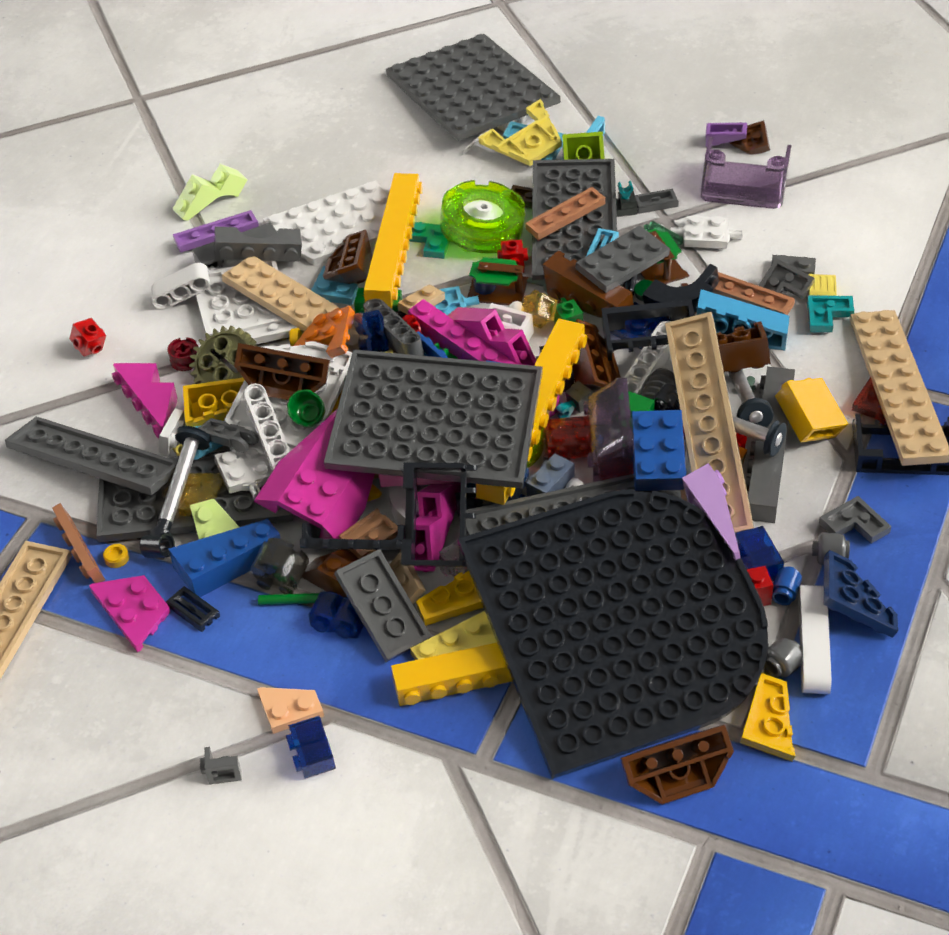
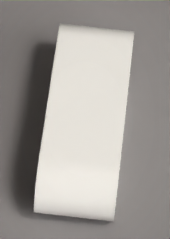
M195 263L154 282L152 285V303L154 307L166 309L207 290L209 287L207 266L203 263Z

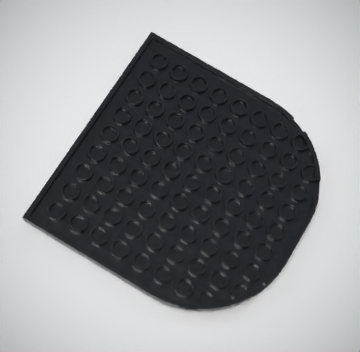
M634 489L618 490L458 538L459 548L552 779L719 721L739 707L749 696L763 671L769 647L768 621L764 606L741 557L737 560L734 559L733 552L724 542V539L706 516V513L679 497L653 490L652 493L634 492Z

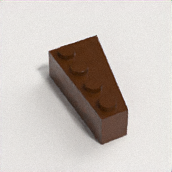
M559 250L542 264L547 295L551 301L561 304V298H565L567 301L574 299L582 312L602 318L601 308L633 305L631 291L619 285L605 293L575 269L577 260L573 259L570 261L564 257L565 254Z
M761 321L753 323L754 327L744 330L743 326L734 328L732 334L716 333L724 372L735 373L745 368L759 369L771 364L768 339Z

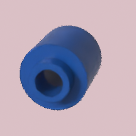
M793 567L778 569L773 583L772 599L777 604L790 605L796 599L802 581V575L797 569Z

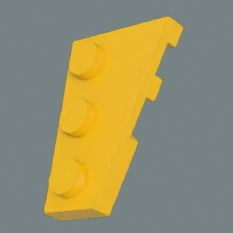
M469 571L464 574L460 572L454 576V580L445 586L440 585L416 601L417 609L425 626L483 608Z
M761 673L740 743L793 762L795 749L792 747L791 737L793 732L789 720L790 705L786 681Z

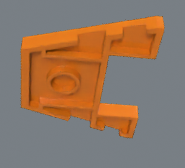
M349 305L317 315L293 346L306 345L305 342L314 341L329 345L326 353L331 358L346 354L348 347L345 344L350 340L348 329L352 328L355 311Z

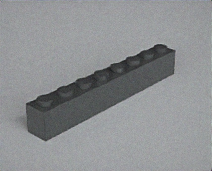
M767 366L766 376L761 375L760 389H764V391H759L758 398L767 400L774 413L773 420L767 428L769 429L776 420L779 421L780 425L785 422L786 435L779 452L774 457L770 455V452L766 455L764 454V442L758 440L756 442L751 441L750 456H754V459L748 460L747 473H750L751 477L746 476L745 484L747 491H749L748 499L753 521L775 523L789 421L775 395L779 392L783 383L794 380L795 369Z

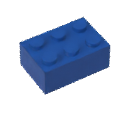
M682 410L632 411L631 437L634 491L684 490L682 478L686 476Z

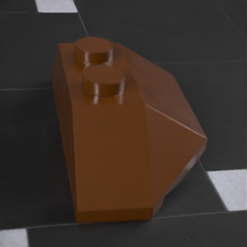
M365 229L346 236L343 239L344 243L338 246L330 255L323 274L325 280L346 284L362 283L367 280L373 255L368 233Z
M577 319L576 323L585 325L584 334L587 335V342L585 348L580 349L577 364L573 363L572 365L575 382L579 381L592 390L612 391L620 388L622 379L614 353L612 354V361H608L605 340L598 333L599 329L597 326Z
M238 343L234 367L240 372L248 385L260 384L265 388L269 397L289 400L290 396L299 390L308 389L315 393L327 383L330 360Z
M341 549L315 558L300 573V576L328 593L334 592L335 597L352 606L334 573L336 570L359 560V558L349 549Z
M724 724L634 752L620 758L630 787L659 804H665L713 788L734 750L726 725Z

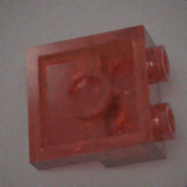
M590 415L548 420L546 428H543L548 460L554 454L565 459L596 456V440L593 425L591 426Z

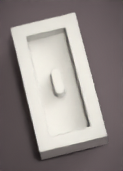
M175 408L159 435V454L168 456L171 449L176 448L178 441L175 439V435L178 433L177 429L181 426H186L185 420H183L184 410Z

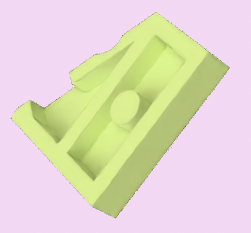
M215 499L190 505L199 539L239 528Z

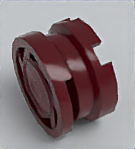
M186 337V340L178 338L168 345L167 352L172 368L177 371L192 370L189 364L195 361L190 356L196 355L197 352L193 348L199 347L196 340Z

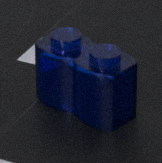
M367 310L355 313L354 327L359 334V350L389 351L388 340L383 333L384 320L379 310Z
M320 592L308 614L310 625L316 631L335 632L342 638H358L364 627L348 597H342L332 592Z
M320 716L288 725L290 734L285 736L289 750L295 749L297 754L292 756L296 772L302 771L304 779L336 769L334 757Z

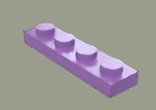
M252 210L175 233L173 238L181 253L214 242L215 227H237L240 232H244L258 227L259 224Z

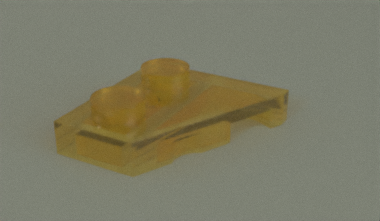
M189 473L178 506L179 516H192L190 505L218 497V491L224 484L220 473Z

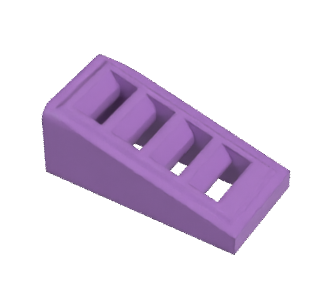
M707 123L706 147L745 139L747 123Z

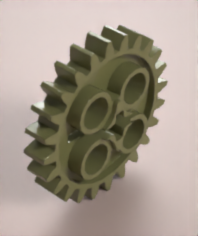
M231 325L229 329L222 326L220 332L214 328L212 336L205 333L206 340L199 339L198 341L201 346L193 348L197 354L190 356L195 361L189 364L193 369L190 375L195 378L194 383L200 384L243 378L240 372H233L215 357L212 351H217L234 366L238 343L256 346L257 342L248 332H244L240 327L236 330Z

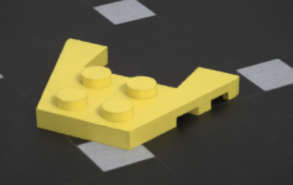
M541 99L526 107L527 114L535 121L517 133L504 139L492 128L478 137L481 145L528 166L533 165V160H541L562 147V140L554 124L551 122Z

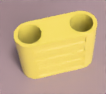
M809 274L815 278V282L809 289L808 295H837L836 275Z

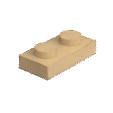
M429 284L399 301L398 310L408 315V310L422 299L435 306L445 300V292Z
M400 552L389 565L412 604H414L426 589L413 566L401 565Z

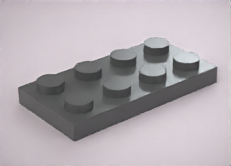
M639 225L576 262L575 269L607 293L669 256L670 248Z
M380 549L335 571V577L385 662L409 651L411 647L432 637Z

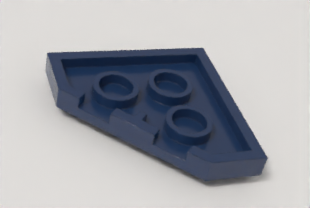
M829 550L824 556V605L832 611H838L855 622L865 624L876 632L893 638L898 632L897 613L892 607L886 608L878 599L881 594L869 580L863 581L855 572L858 567L852 560Z

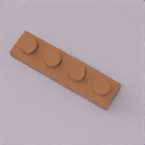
M590 187L526 222V230L537 240H540L604 205L605 197L595 188Z
M718 272L719 282L716 288L713 289L715 294L788 315L795 305V298Z
M61 503L52 507L56 515L53 520L60 531L64 529L65 533L62 534V537L69 547L73 546L74 549L70 550L75 560L78 563L82 562L83 565L79 568L85 578L89 579L91 577L95 583L105 581L102 572L71 516Z

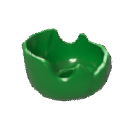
M308 389L295 392L290 396L287 403L290 418L304 428H311L319 424L326 412L324 402L320 396Z

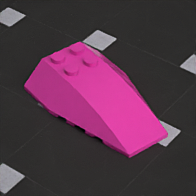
M338 409L278 462L254 502L274 513L282 507L320 528L319 537L326 539H339L341 533L358 522L365 510L375 475L372 473L325 469L324 460Z

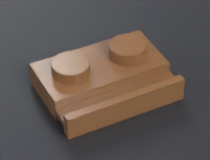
M377 508L341 533L339 539L393 540L398 535V526L386 515H382ZM349 549L359 559L377 551Z

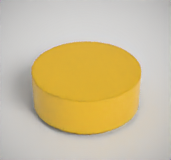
M300 328L290 330L289 339L291 346L302 336Z
M112 544L104 550L103 558L108 567L119 568L128 562L129 554L124 545Z

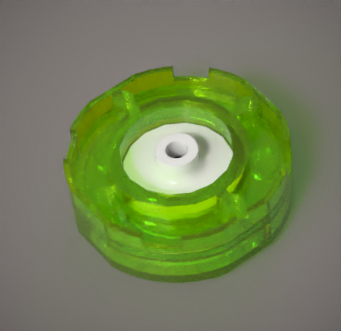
M475 180L461 182L448 190L443 196L440 228L448 241L453 242L465 252L497 253V250H501V241L521 239L526 215L524 210L525 203L519 194L497 182L489 181L488 185H475Z

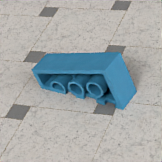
M701 289L697 315L711 312L716 333L732 334L734 328L743 326L744 330L754 327L753 323L761 321L768 339L769 349L785 351L789 315Z

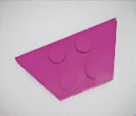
M144 575L89 585L92 594L137 653L143 649L142 643L148 635L153 636L159 624L171 613L167 603Z

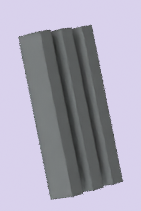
M673 189L635 195L638 214L675 208L679 204Z

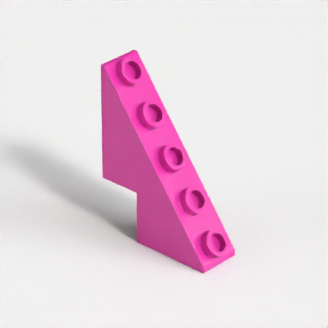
M457 307L447 315L516 364L535 365L537 360L523 330L505 329L496 309Z
M114 363L115 372L111 373L115 384L117 386L121 385L125 397L131 398L136 411L142 412L144 421L147 425H152L154 434L159 438L168 419L176 408L178 398L174 382H160L156 363Z
M461 482L430 484L417 492L419 517L416 518L415 560H439L456 512L455 493L461 492ZM413 566L416 571L433 572L436 567Z

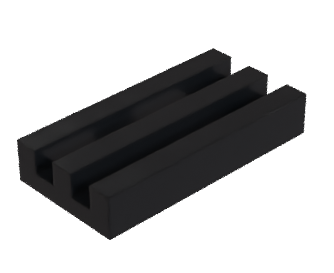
M185 586L166 601L169 609L201 632L205 630L206 624L210 626L213 623V618L218 619L220 617V613L216 608ZM181 596H185L208 614L205 615L200 610H198L196 606H194L190 602H187Z

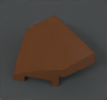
M764 120L747 125L745 139L728 142L750 155L771 151Z

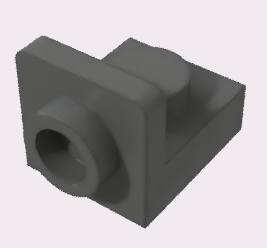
M204 747V757L200 758L201 774H206L209 785L242 781V771L238 756H222L213 759L211 748Z

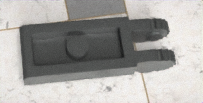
M213 418L199 427V429L211 436V442L233 447L237 452L241 453L249 450L250 444L255 445L259 441L258 435L255 432L245 429V427L228 424Z

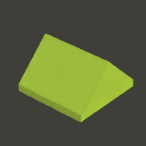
M603 132L562 134V159H605Z

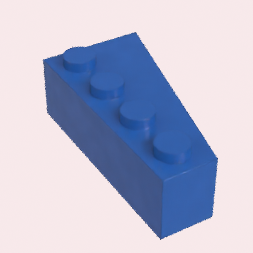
M268 519L169 548L173 568L187 587L199 597L212 592L284 553L280 533Z

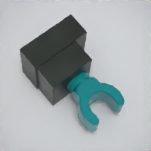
M631 181L628 182L629 185L625 188L622 187L621 182H618L619 192L616 199L617 217L637 215V200Z
M579 381L575 382L565 392L567 402L561 403L556 407V410L560 412L557 417L566 421L574 409L581 413L585 409L589 411L593 408L595 404L592 390Z

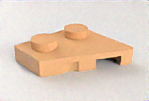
M257 688L273 734L324 717L323 709L315 690Z

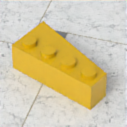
M244 378L183 386L186 426H200L211 418L225 421L244 382Z

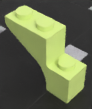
M219 164L210 181L191 175L173 210L183 220H190L220 196L233 195L238 197L247 179L238 170Z

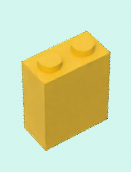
M822 378L786 381L775 395L800 443L836 438L848 425L847 420Z

